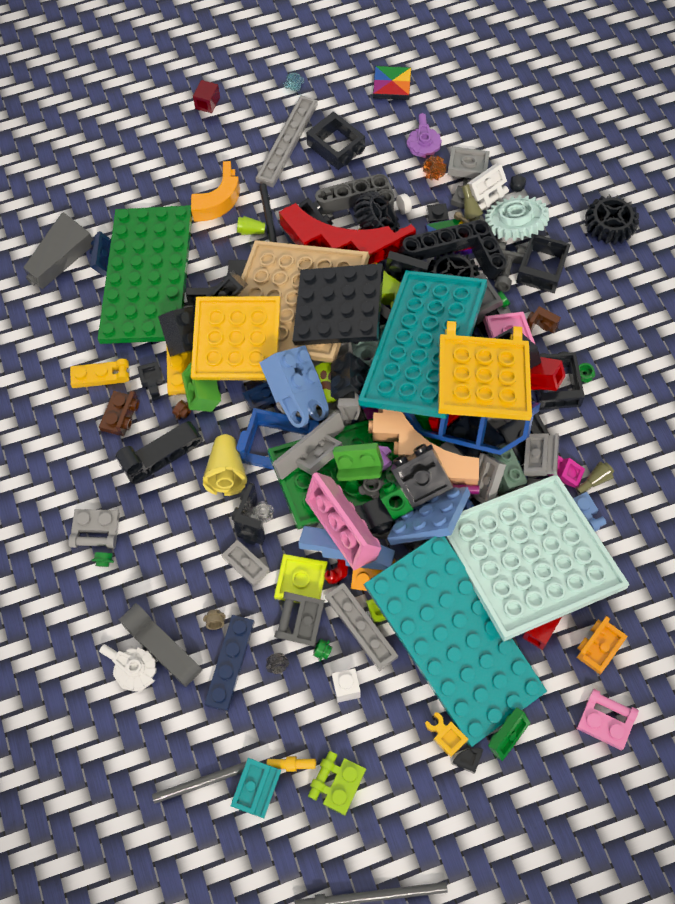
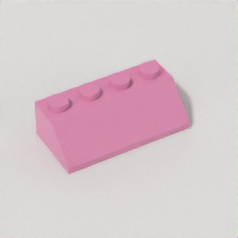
M317 472L314 473L305 501L353 570H356L377 560L381 550L380 542L371 534L366 522L359 517L354 505L344 496L342 488L335 483L332 477Z

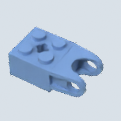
M306 346L277 352L259 362L275 402H280L293 426L300 428L307 425L309 415L316 421L327 418L329 414L328 403ZM317 405H319L322 409L321 416L317 413ZM297 411L301 415V423L296 418Z

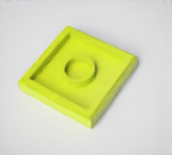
M283 554L274 598L285 601L283 599L284 592L321 599L328 561Z

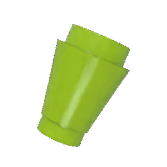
M246 216L238 217L237 233H241V235L264 234V222Z

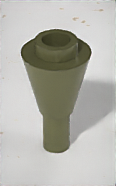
M469 184L462 185L464 218L469 219L470 222L478 220L483 211L474 196H472Z
M599 461L586 481L576 488L577 492L581 495L591 487L614 479L613 468L607 462L602 463Z

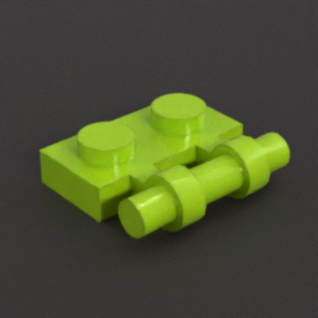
M329 751L326 758L322 759L319 765L321 769L316 779H313L310 784L312 788L308 797L316 801L321 792L327 795L323 803L324 806L346 816L366 772V768L345 758L339 767L334 764L338 755ZM330 772L336 774L331 788L324 784Z

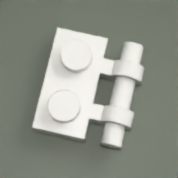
M499 163L494 164L467 183L475 200H480L478 205L481 210L489 209L492 203L502 200L505 194L509 192L507 186H501L507 180L502 165Z

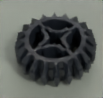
M370 191L363 193L356 200L353 208L355 212L354 217L357 219L356 223L361 227L360 230L389 226L395 233L400 227L398 223L399 218L396 216V211L392 208L393 206L389 204V200H386L378 192Z
M610 194L607 198L601 196L599 200L595 199L586 211L585 226H587V232H592V238L598 237V242L604 240L606 244L612 242L615 245L618 241L622 244L625 240H629L638 228L639 213H637V207H632V202H625V198L619 199L618 195L615 198H612Z
M453 250L449 255L445 252L442 256H436L435 260L432 259L427 273L438 274L441 272L444 275L470 278L480 275L478 265H475L474 259L469 260L468 255L463 257L461 251L458 255L454 254Z

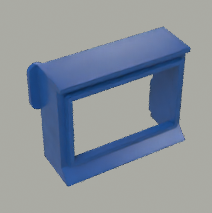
M253 408L247 431L241 432L236 447L237 451L240 452L242 463L274 470L269 457L250 453L258 425L307 435L319 425V421L309 419L307 425L297 428L291 424L285 414ZM296 417L297 420L301 423L302 418Z

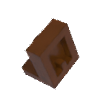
M539 306L535 313L531 312L529 314L527 323L530 331L533 330L535 325H538L545 331L555 333L561 317Z

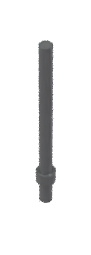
M441 882L332 896L317 894L315 898L294 900L295 904H358L448 893L447 883Z

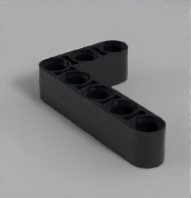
M475 220L406 237L397 252L424 260L443 255L445 252L447 254L451 253L452 250L456 252L471 248L484 275L490 279H496L507 265V260L490 226L483 220Z

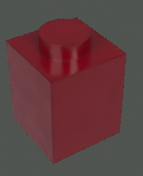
M201 80L193 94L195 109L213 113L220 99L219 86L213 82Z

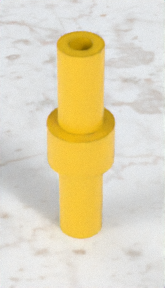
M287 756L286 759H267V765L277 769H286V772H297V769H316V759H297V756Z

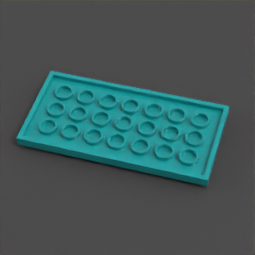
M406 270L358 399L359 406L446 419L447 414H438L440 334H445L447 321L456 322L457 336H472L487 288V279Z
M434 536L363 584L456 727L468 738L467 744L470 747L504 724L506 717L516 707L523 710L547 692L514 640L511 638L503 642L476 595L465 566L445 536L438 538Z

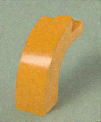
M223 161V179L217 189L209 193L191 195V211L194 222L209 221L221 217L236 204L240 194V184L235 169H232L231 161Z

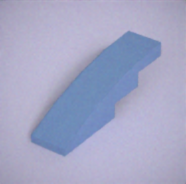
M309 526L303 527L299 540V549L322 551L324 558L345 560L346 566H350L325 529ZM380 545L381 550L377 560L360 568L385 570L393 564L395 550Z

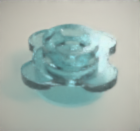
M290 73L286 77L287 81L284 83V88L300 91L304 78L298 73Z

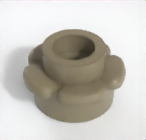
M217 609L210 610L203 617V621L206 622L208 629L217 630L224 626L226 615Z

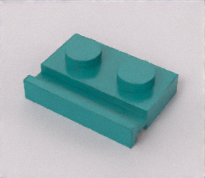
M248 758L230 806L264 819L281 770Z

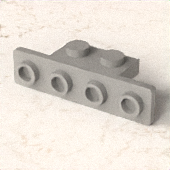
M334 412L273 462L278 478L283 480L296 468H300L313 475L334 458V447L343 446L342 442L334 439V437L345 428L339 412Z

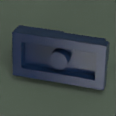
M99 231L91 242L93 250L89 252L91 254L90 267L102 276H106L111 239Z

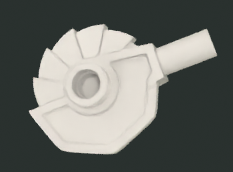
M105 644L102 645L99 652L115 663L113 675L122 689L140 692L155 681L152 678L157 671L155 668L156 661L148 650L145 651L137 647V649L126 650L127 652L123 653L121 651L117 652Z

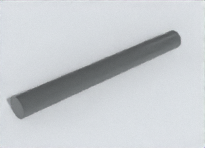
M246 761L152 794L154 804L241 774Z

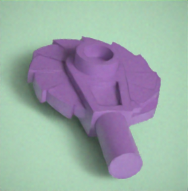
M422 113L419 115V129H415L410 133L406 145L413 155L426 158V155H433L440 150L442 140L439 133L437 134L434 129L431 130L429 128L426 114Z

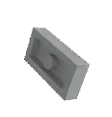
M238 540L221 555L253 587L270 572L269 568Z

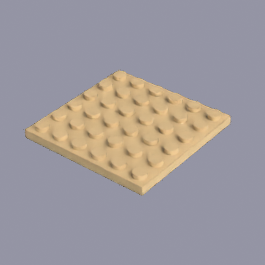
M255 240L241 276L248 286L237 297L280 296L279 352L306 346L311 360L333 363L337 358L341 343L297 346L293 343L300 271L303 269L367 265L370 256L365 251Z

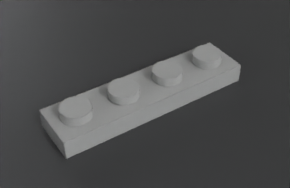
M344 582L325 595V599L378 671H381L398 658L397 653Z

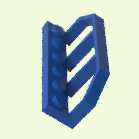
M531 401L532 417L530 421H525L523 435L503 448L483 444L488 417H481L475 442L446 435L449 414H447L446 419L441 418L439 432L423 429L414 414L404 412L403 414L413 428L422 436L501 455L529 437L533 416L539 412L540 403Z

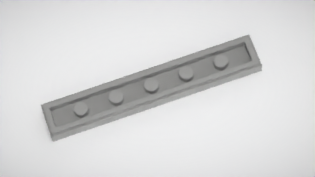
M300 95L256 176L257 183H264L274 188L318 106V100Z

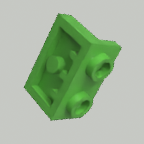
M378 443L334 447L333 455L338 467L336 476L338 481L381 477L384 463Z

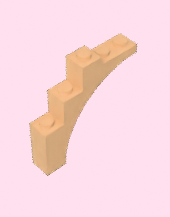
M378 409V413L374 412L373 420H369L368 433H372L373 441L394 442V455L400 456L405 454L406 457L413 454V450L421 444L426 446L432 445L452 484L478 485L479 458L461 456L429 442L413 428L403 412Z

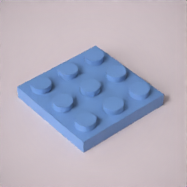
M454 487L399 517L387 537L390 545L431 539L434 536L438 538L452 535L471 494L468 487Z

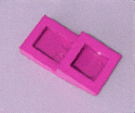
M558 455V477L562 483L577 488L585 468L570 458L563 459Z

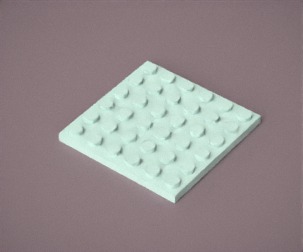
M553 475L462 511L452 535L445 536L465 566L473 589L503 642L623 591L629 586L628 581L558 475Z

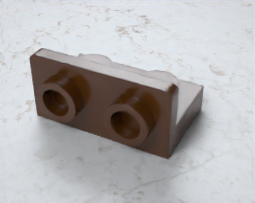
M113 391L99 424L100 431L125 436L126 431L131 428L133 413L138 410L140 404L135 391H130L129 394Z

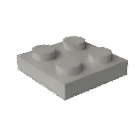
M452 146L447 175L474 179L488 169L490 151Z

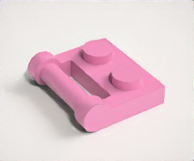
M593 688L576 729L622 751L639 710L634 707L628 708L601 695L600 691ZM598 703L625 716V722L623 723L594 709L595 704Z

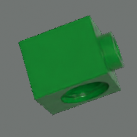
M397 480L394 482L389 481L380 488V499L393 520L413 510ZM395 495L400 496V498L396 500L390 499L392 496Z

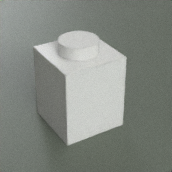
M355 668L332 673L337 703L360 698V687Z

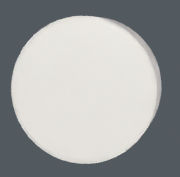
M405 193L398 195L396 202L400 213H410L412 204L409 196Z

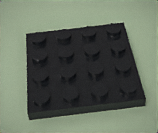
M369 264L301 270L293 332L294 345L378 341L383 265Z

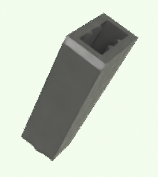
M61 213L23 267L27 274L26 279L33 286L36 284L41 289L45 288L92 247L91 242L93 240L91 234L67 214Z

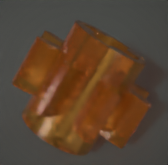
M430 156V158L426 159L423 163V172L427 173L425 177L430 180H439V178L443 177L447 164L443 163L444 159L439 156Z

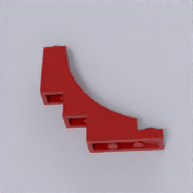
M296 203L279 211L280 225L295 244L365 251L370 256L367 265L376 264L386 259L389 251L397 253L406 237L416 235V229L412 224L399 229L395 233L389 226L367 230L335 227L308 215Z

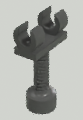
M499 241V246L507 260V265L503 269L501 276L496 278L494 285L496 290L502 292L510 290L512 280L509 278L512 263H522L526 250L525 246L519 245L516 253L506 251L507 242Z

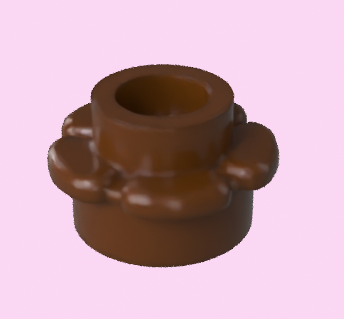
M181 400L174 407L172 414L178 420L181 418L186 419L192 410H189L188 402L186 403Z

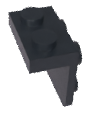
M351 352L334 360L331 363V397L338 400L351 391L360 396L370 366Z
M250 482L248 487H244L241 492V503L239 508L235 507L232 520L237 537L242 538L243 541L251 545L256 543L263 545L265 540L263 523L261 520L251 518L257 502L255 484Z

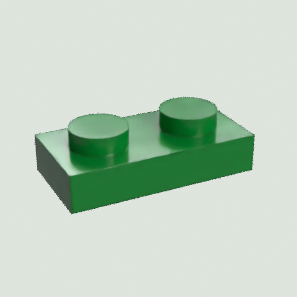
M517 707L506 717L503 726L492 736L488 745L494 756L501 761L505 759L530 725L525 712Z

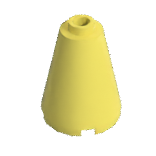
M228 434L215 438L203 476L204 488L217 495V492H223L224 496L238 494L242 492L245 484H247V476L241 456L236 449V440Z

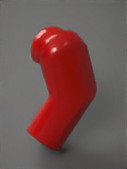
M338 559L337 567L325 572L324 578L329 584H337L347 576L348 566H346L345 560Z

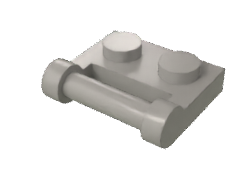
M74 509L69 547L107 546V549H115L120 517L119 511ZM80 533L108 534V536L80 537Z

